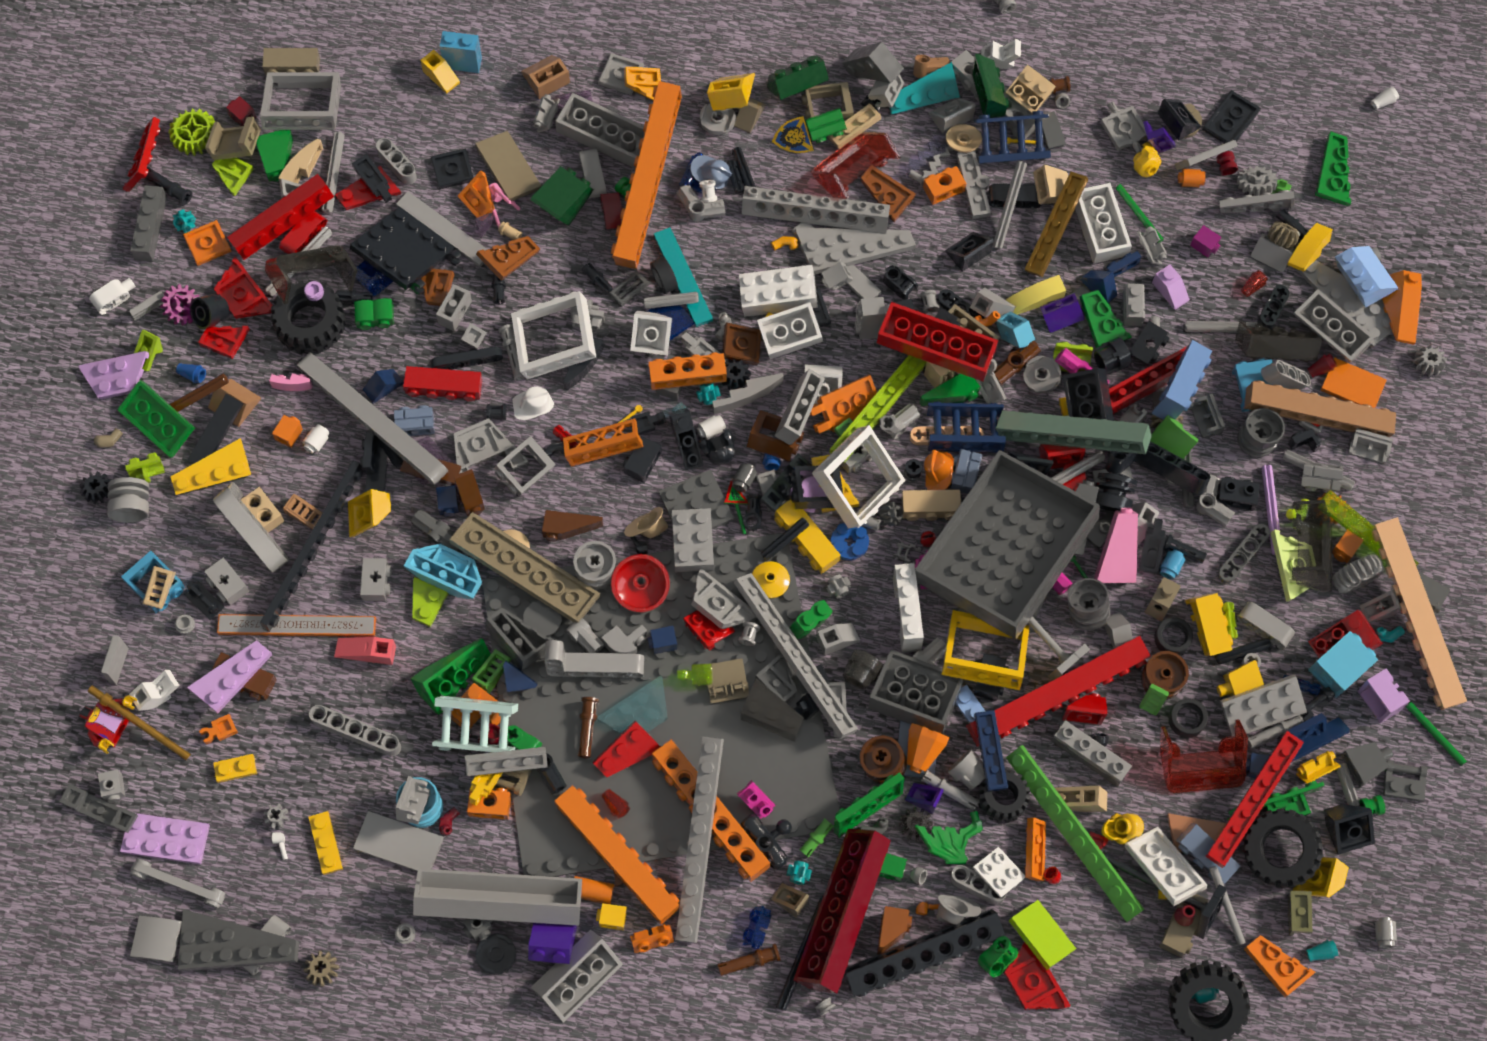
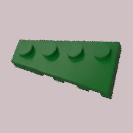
M1331 131L1328 134L1315 196L1341 205L1350 206L1351 198H1349V191L1351 189L1348 182V174L1350 172L1347 166L1349 156L1348 139L1346 136Z

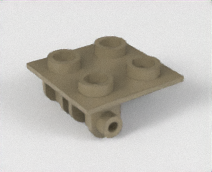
M743 659L704 665L711 704L750 697Z

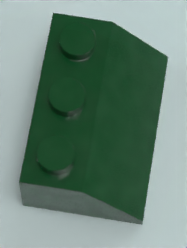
M975 54L971 75L983 115H990V118L1005 116L1006 110L1009 108L1008 98L1004 97L1005 90L1003 82H1000L999 67L995 66L994 60L980 54Z
M813 55L809 56L805 61L791 64L788 68L776 70L768 77V90L782 100L828 81L829 78L824 60L819 56Z

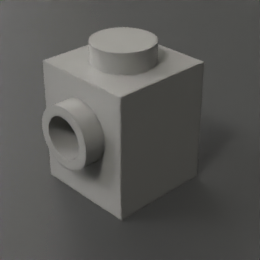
M118 769L98 774L101 797L105 801L114 803L120 801V798L125 797L123 776Z

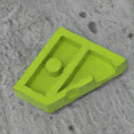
M238 158L215 160L212 163L214 170L233 196H236L254 170L252 165Z
M414 577L413 620L431 627L448 596V592Z

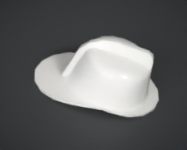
M538 386L531 387L512 399L514 415L519 420H529L550 412L554 405L548 391Z

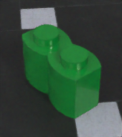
M383 298L354 302L355 324L357 328L369 330L371 327L377 326L384 329L394 325V305L392 299Z
M825 600L818 601L809 610L802 612L790 625L789 629L797 639H802L813 629L820 627L830 617L833 610Z

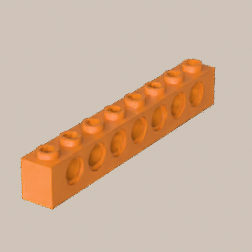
M671 739L652 753V764L658 771L662 770L665 774L664 779L670 786L674 785L678 790L676 794L681 801L686 800L689 804L688 809L692 813L694 799L691 796L695 793L698 772ZM671 762H675L678 764V766L675 769H670L667 767V765ZM683 777H686L690 780V782L688 784H682L679 782V780ZM716 796L712 825L713 840L719 848L723 847L727 852L725 854L727 859L732 864L736 863L742 878H747L752 882L770 868V862ZM720 823H723L727 826V828L723 831H720L716 828V826ZM731 839H737L739 844L731 846L728 842ZM748 854L752 859L749 862H744L741 860V856Z

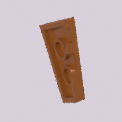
M873 165L861 177L862 184L879 204L890 205L889 217L894 223L915 198L916 193Z
M529 236L509 241L508 244L492 246L491 249L479 250L476 255L502 281L540 251V248Z

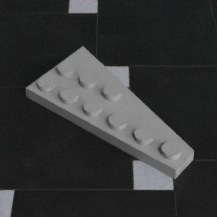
M794 228L807 265L813 266L814 275L822 273L839 262L850 266L916 248L910 230H887L885 234L856 229Z

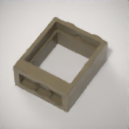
M848 82L819 85L806 89L805 94L802 95L803 106L806 105L807 107L805 118L817 116L814 115L811 99L834 96L841 97L844 122L852 117L854 112Z

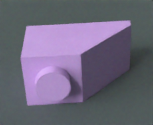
M1171 265L1166 266L1155 274L1152 284L1174 310L1190 300L1181 276Z

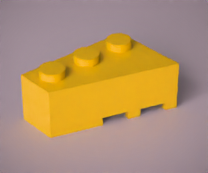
M1218 593L1186 599V605L1190 604L1194 615H1191L1192 622L1196 621L1197 635L1204 655L1212 656L1231 651L1233 640L1226 628L1228 621L1226 616L1223 615V602Z

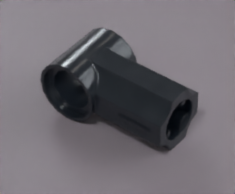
M546 753L547 761L550 762V765L547 768H537V771L542 776L551 795L563 791L567 785L558 771L552 756Z

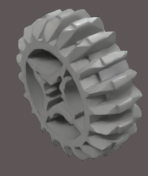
M1371 554L1344 566L1335 573L1332 580L1339 593L1346 594L1373 582V580L1382 575L1385 568L1381 559L1377 555Z

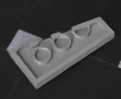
M1282 190L1275 194L1262 193L1260 196L1245 195L1237 199L1228 197L1219 201L1221 213L1246 212V209H1250L1252 212H1261L1265 208L1272 209V211H1280V208L1288 207V211L1295 208L1294 191L1290 192L1289 190Z

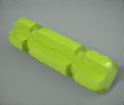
M1225 602L1223 604V612L1225 614L1223 615L1227 618L1228 626L1226 628L1233 640L1238 637L1237 630L1235 629L1237 625L1235 612H1233L1235 610L1234 603Z

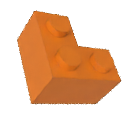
M475 683L461 697L498 701ZM453 708L451 719L461 727L462 712H460V709ZM473 710L470 713L469 729L481 717L480 711ZM492 712L489 715V724L498 725L500 723L501 716H499V713Z

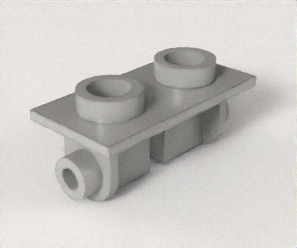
M548 94L541 98L538 108L542 111L537 110L533 120L534 127L538 128V133L551 128L554 115L558 109L559 98L552 100Z
M1148 227L1145 233L1138 231L1139 242L1147 252V259L1153 264L1162 265L1161 261L1167 259V253L1162 243L1155 244L1160 240L1156 229Z

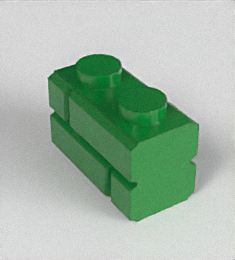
M840 108L805 119L811 140H816V143L827 140L826 136L833 135V137L844 134V130H847Z

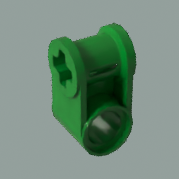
M508 726L507 745L509 747H515V750L538 748L543 745L537 738L526 733L518 726ZM510 734H517V738L513 737L512 739H510Z
M1001 936L979 956L978 964L991 977H998L1018 957V950L1015 946L1011 945L1009 938Z

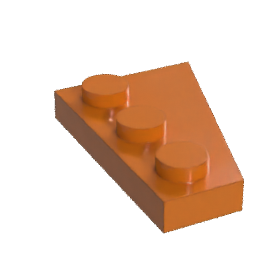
M1261 935L1244 948L1246 953L1284 997H1287L1316 973L1311 968L1307 969L1301 965L1300 961L1296 958H1291L1283 953L1281 948Z

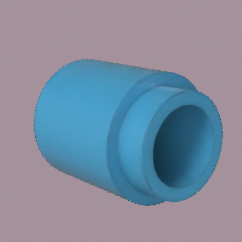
M1177 550L1168 551L1160 567V574L1170 580H1174L1185 562L1183 553Z

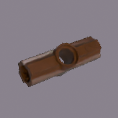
M1035 341L1030 342L1026 347L1011 352L1008 358L996 368L994 374L1000 386L1014 374L1019 373L1032 358L1041 352ZM1011 361H1017L1019 364L1015 365Z

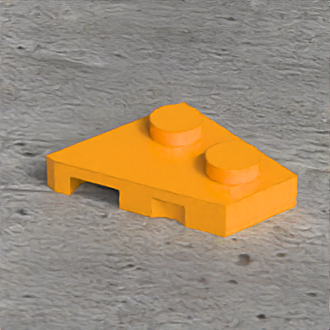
M626 66L624 68L625 86L653 101L654 86L658 87V83L661 81L660 69Z

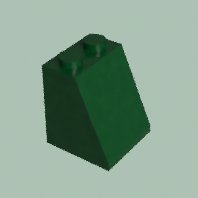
M560 166L530 200L559 221L570 225L594 189L590 187L591 183L585 178H577L575 176L577 173L569 167L564 169Z

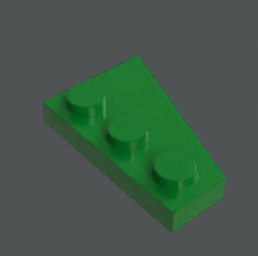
M1099 290L1079 296L1096 348L1116 337H1120L1123 341L1132 338L1130 333H1127L1123 328L1119 318L1117 319L1113 314L1111 307Z

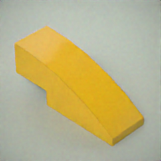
M1316 223L1301 240L1287 265L1304 272L1321 255L1322 249L1330 242L1333 229Z

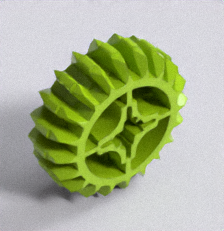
M193 108L191 112L185 110L184 114L178 113L179 118L173 117L174 123H170L168 131L170 141L176 149L178 148L181 153L185 152L187 156L190 152L195 156L197 151L202 154V150H206V143L215 122L213 116H209L207 111L202 112L201 109L195 112Z

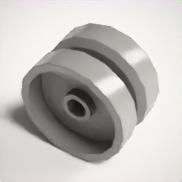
M600 541L586 542L578 548L573 560L576 578L589 587L599 590L611 584L617 562L615 552L609 545Z

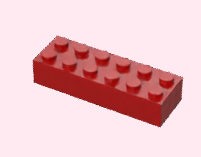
M891 302L879 330L877 344L984 382L996 351L998 340Z

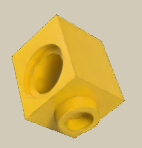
M602 903L601 909H597L596 921H599L601 928L624 931L627 907Z

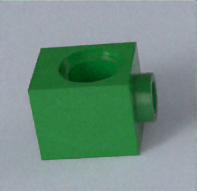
M886 854L879 877L901 882L907 859Z

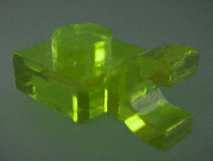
M712 664L692 665V671L677 670V678L679 680H692L693 685L713 684Z

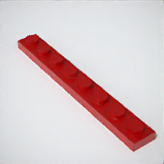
M1288 731L1284 733L1206 854L1208 859L1221 868L1225 867L1303 745V741Z

